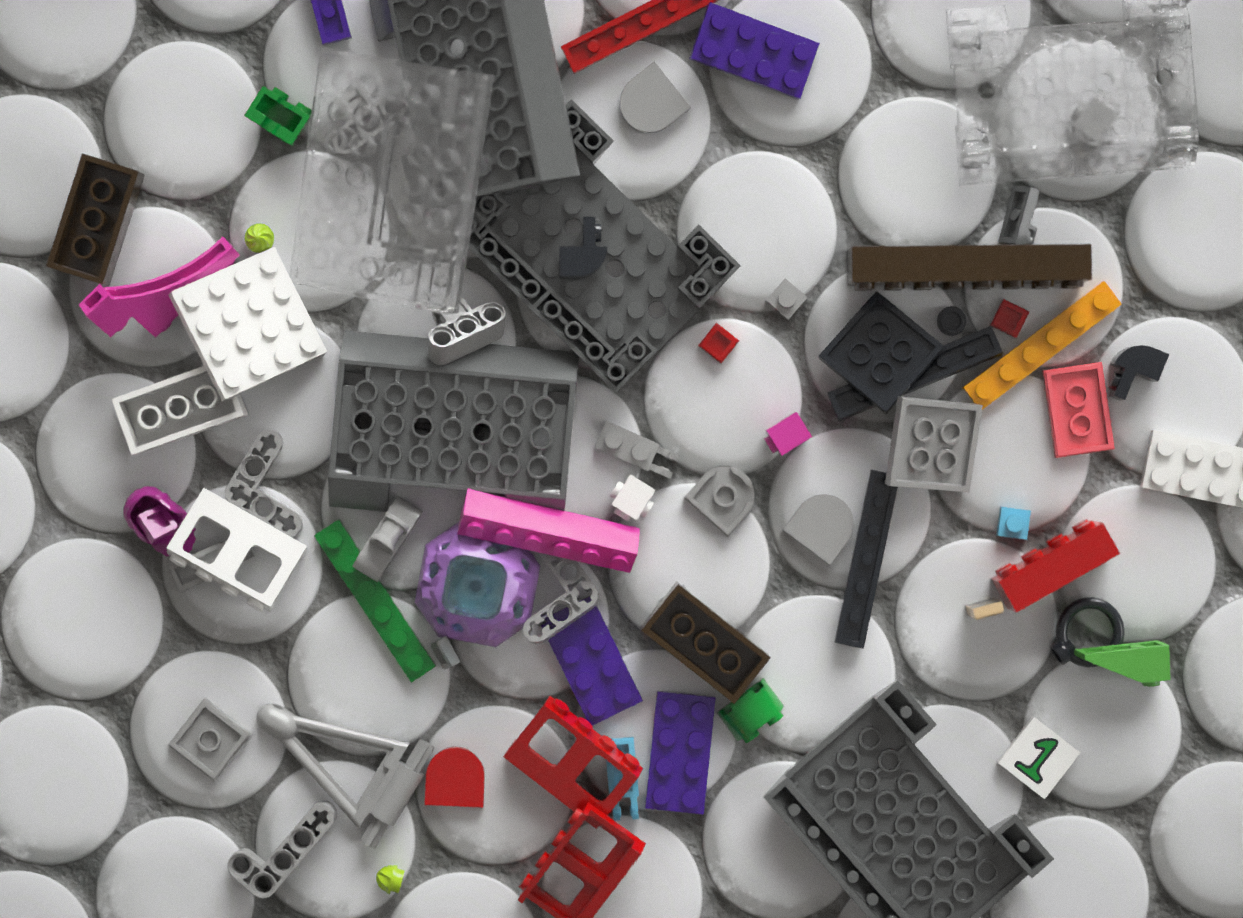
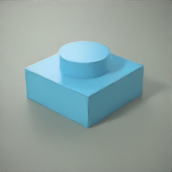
M1000 507L996 536L1027 540L1031 511Z

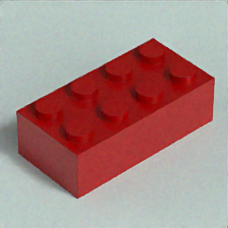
M1085 519L1072 527L1074 532L1069 535H1056L1046 542L1048 545L1042 550L1034 548L1020 556L1023 561L1016 565L1007 563L995 570L997 575L991 578L1006 607L1017 613L1121 554L1104 523Z

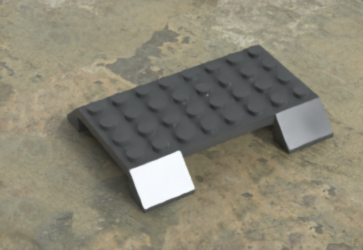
M898 680L867 700L788 769L763 797L869 918H980L1026 876L1029 875L1033 878L1052 862L1054 858L1015 813L989 829L915 746L937 724Z

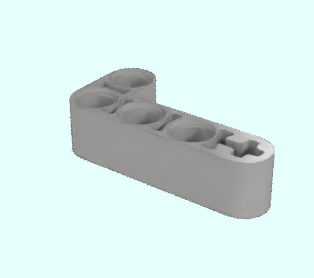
M328 801L317 802L266 862L250 849L242 848L237 850L228 860V872L258 898L270 897L335 822L337 818L335 806ZM323 810H326L328 812L327 820H322L316 828L311 825L318 817V812L321 813ZM299 831L307 832L311 838L310 844L301 845L298 843L296 833ZM281 853L287 854L291 858V866H280L277 862V855ZM237 857H245L249 861L250 866L248 870H240L236 866L235 861ZM267 876L270 878L272 888L262 889L258 885V877Z

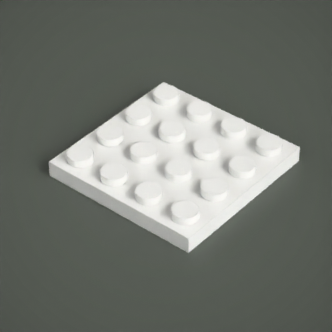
M275 247L174 290L169 294L222 401L327 353Z

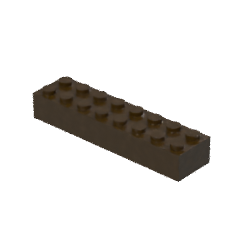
M1092 244L852 246L847 250V286H854V291H872L878 285H884V291H901L905 289V285H913V290L915 291L931 290L935 288V285H943V290H961V288H964V285H972V290H990V288H994V284H1002L1003 290L1020 289L1024 287V284H1031V289H1049L1054 287V284H1061V289H1078L1079 287H1084V282L1092 280Z

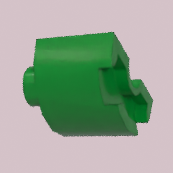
M262 86L244 116L293 147L310 121L313 111L300 102L296 106L287 102L290 96L276 87L270 91Z
M762 678L747 689L735 704L730 702L716 713L737 741L743 739L745 743H748L760 734L758 731L760 727L766 723L771 726L784 716L781 713L784 705L765 679Z

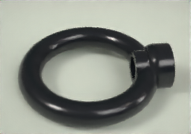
M1086 597L1072 602L1062 611L1056 624V642L1050 645L1052 653L1062 665L1070 661L1082 667H1098L1096 664L1075 656L1074 649L1076 648L1068 639V625L1074 615L1082 610L1096 609L1103 612L1111 621L1113 636L1109 645L1123 644L1125 636L1124 623L1113 605L1100 598Z

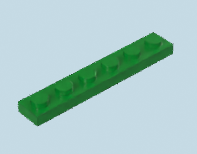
M338 519L315 534L314 537L410 682L412 683L435 668L437 665L380 580L376 582L352 567L361 551L341 520Z

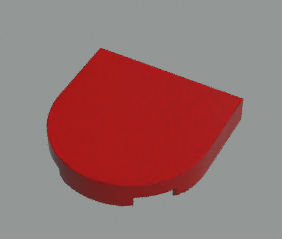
M448 747L438 752L430 761L426 771L425 805L484 807L485 770L480 759L469 749L463 747Z

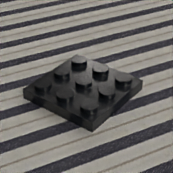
M876 291L818 357L883 413L887 414L897 403L898 396L902 397L944 350V345Z

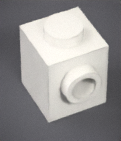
M630 474L624 484L620 481L617 483L610 497L614 498L611 504L616 507L614 513L626 521H629L631 517L637 520L640 515L645 518L654 504L650 501V498L655 489Z

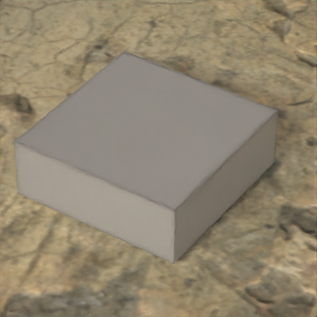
M446 636L431 643V648L443 669H448L460 662Z

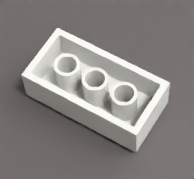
M205 366L111 399L131 455H139L248 416L241 393L225 401L221 400Z

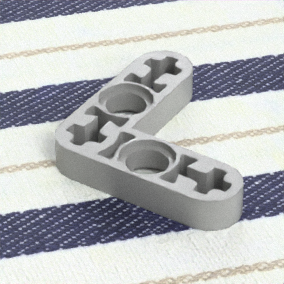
M264 430L257 435L226 486L225 497L231 504L291 537L302 530L303 519L301 515L258 489L283 447V438L280 433L275 430ZM271 435H274V443L277 446L275 449L269 448L265 453L266 456H270L267 462L262 456L256 455L253 452L255 449L262 452L265 447V443L262 441L263 437L269 438ZM252 459H256L262 464V471L258 476H251L247 473L246 465ZM243 485L245 487L243 492L249 497L253 496V492L258 494L251 502L250 509L245 507L249 501L244 498H239L237 501L233 499L235 496L234 492H232L233 487L239 488ZM260 500H268L272 505V511L266 517L260 516L256 511V505ZM278 507L283 509L279 514L282 517L290 518L293 516L295 518L293 523L297 525L296 529L290 528L288 531H285L283 529L285 524L276 519L275 525L270 522L276 516Z
M540 553L566 593L525 622L523 633L531 643L542 644L598 604L599 593L577 561L563 559L556 567H553L552 564L557 562L555 557ZM566 565H573L577 569L576 577L572 580H564L561 577V570ZM582 578L586 580L580 583L586 592L593 591L590 595L591 602L586 603L584 600L578 601L581 595L576 587L572 591L569 590V587L577 585ZM564 605L569 608V616L566 620L557 621L554 619L553 611L557 606ZM546 614L549 620L556 626L551 630L550 626L546 625L541 630L543 633L541 637L537 635L530 636V633L533 631L531 626L534 623L538 626L544 624L546 620L543 616Z

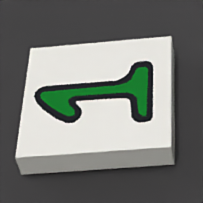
M1032 716L997 763L1045 799L1079 756L1080 752Z

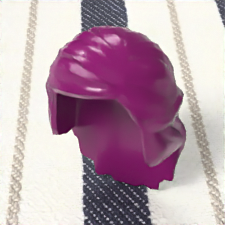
M144 486L135 490L126 499L123 507L124 519L128 527L134 531L141 541L150 544L156 551L168 557L170 555L167 554V547L176 532L151 544L136 522V518L139 514L162 504L166 507L179 529L187 513L181 506L172 501L167 493L153 486ZM195 527L183 545V550L187 553L192 550L193 544L196 541L194 536Z

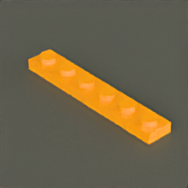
M1102 281L963 386V390L973 403L982 405L983 410L1113 312L1122 303L1107 283Z

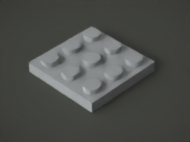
M898 396L885 484L895 487L970 492L982 405Z

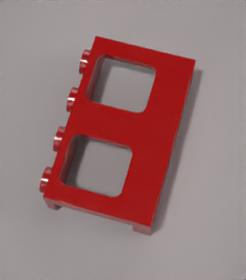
M551 696L548 697L541 709L518 738L513 741L503 756L573 812L577 807L582 810L589 802L607 816L639 778L643 769L634 756L628 753L624 754L616 747L615 742L605 735L601 736L593 729L589 721L582 717L578 718L569 711V707L563 701L554 699ZM548 719H554L576 737L575 743L557 764L548 762L529 745L532 738ZM597 755L602 756L623 774V778L603 801L597 800L576 782L577 777L593 757ZM585 819L595 829L599 827L590 819Z
M588 802L582 810L577 807L567 821L571 824L567 831L560 830L551 843L554 846L549 854L544 851L535 864V867L538 869L532 876L528 873L518 887L522 890L518 898L519 902L523 903L528 898L555 918H593L641 856L646 843ZM585 819H590L617 840L615 846L602 862L595 861L569 841ZM553 862L561 865L584 883V887L569 905L562 904L537 885Z

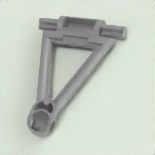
M277 704L264 705L260 708L256 717L258 726L272 737L281 741L358 829H360L369 813L374 816L360 839L366 846H370L373 849L378 845L388 826H394L423 778L424 774L421 770L435 748L427 741L419 739L407 761L402 762L401 758L410 743L298 717ZM298 732L387 753L357 804L295 736Z

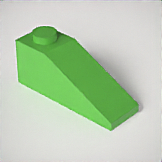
M1158 640L1074 649L1075 656L1141 682L1143 686H1159L1160 681L1171 680L1169 645Z

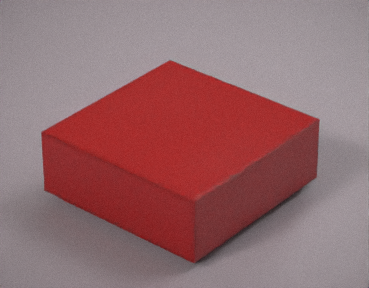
M1002 299L989 326L1013 338H1017L1030 312Z
M715 323L698 346L721 364L739 340L718 323Z

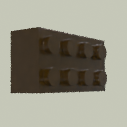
M82 153L46 267L110 286L145 174Z
M677 581L640 627L642 632L733 704H735L771 658L767 652Z

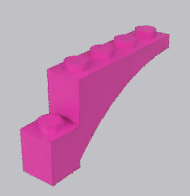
M222 237L212 247L191 262L157 278L116 287H103L99 284L79 306L85 315L109 337L124 329L128 320L133 317L156 338L161 332L166 331L171 326L172 321L178 316L169 294L174 290L233 265L235 259L240 254Z

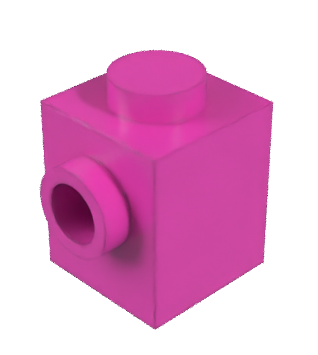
M794 412L765 430L768 436L764 440L772 453L778 451L780 456L812 436L798 413Z

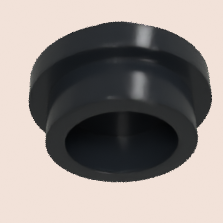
M954 306L942 309L937 316L938 329L948 336L958 335L966 326L964 312Z

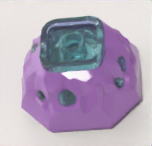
M457 522L425 544L414 603L438 637L443 638L446 636L448 639L497 647L522 630L525 622L532 616L541 566L529 550L457 534L459 522ZM476 580L481 583L480 591L474 592L471 590L470 584L472 581Z

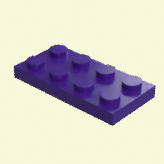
M709 2L689 59L792 98L801 99L820 43Z
M590 596L582 600H579V602L583 600L586 601V603L591 602ZM597 605L548 640L587 721L592 726L643 701ZM565 607L553 613L554 619L557 621L566 620L569 616V608ZM548 616L544 618L546 622L541 625L542 628L549 625L551 630L556 627L549 620Z
M657 690L645 809L704 815L715 696Z

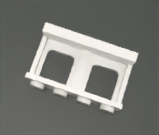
M203 488L169 543L167 554L170 555L169 560L182 568L188 565L197 570L195 574L204 581L210 583L213 579L222 585L221 589L233 597H237L239 594L248 599L247 604L260 612L263 609L271 612L275 600L294 568L305 555L307 546ZM201 517H206L230 531L228 540L212 564H206L183 550L185 541ZM253 546L267 551L282 561V565L268 589L262 594L257 593L234 578L237 570Z

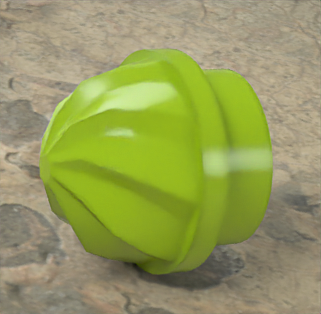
M254 224L245 233V243L251 251L261 253L273 246L274 233L265 224Z
M398 865L384 866L376 874L378 886L387 894L391 892L399 893L405 870L398 869Z

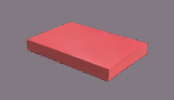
M1102 362L1042 371L1055 458L1115 449Z

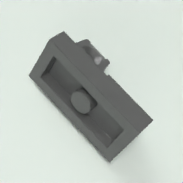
M1013 185L998 240L999 243L1005 245L1034 244L1037 228L1031 225L1030 221L1037 208L1039 189Z

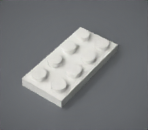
M1151 430L1140 488L1243 508V448Z

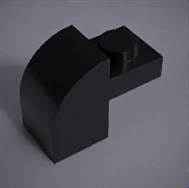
M583 216V246H560L559 279H583L596 273L602 266L608 246H596V242H601V224H595V216Z
M1146 345L1128 347L1118 352L1109 364L1120 369L1119 373L1114 372L1110 379L1108 388L1112 390L1109 396L1117 400H1125L1135 375L1151 382H1158L1169 354Z

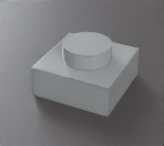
M785 278L768 297L766 302L788 320L808 297Z

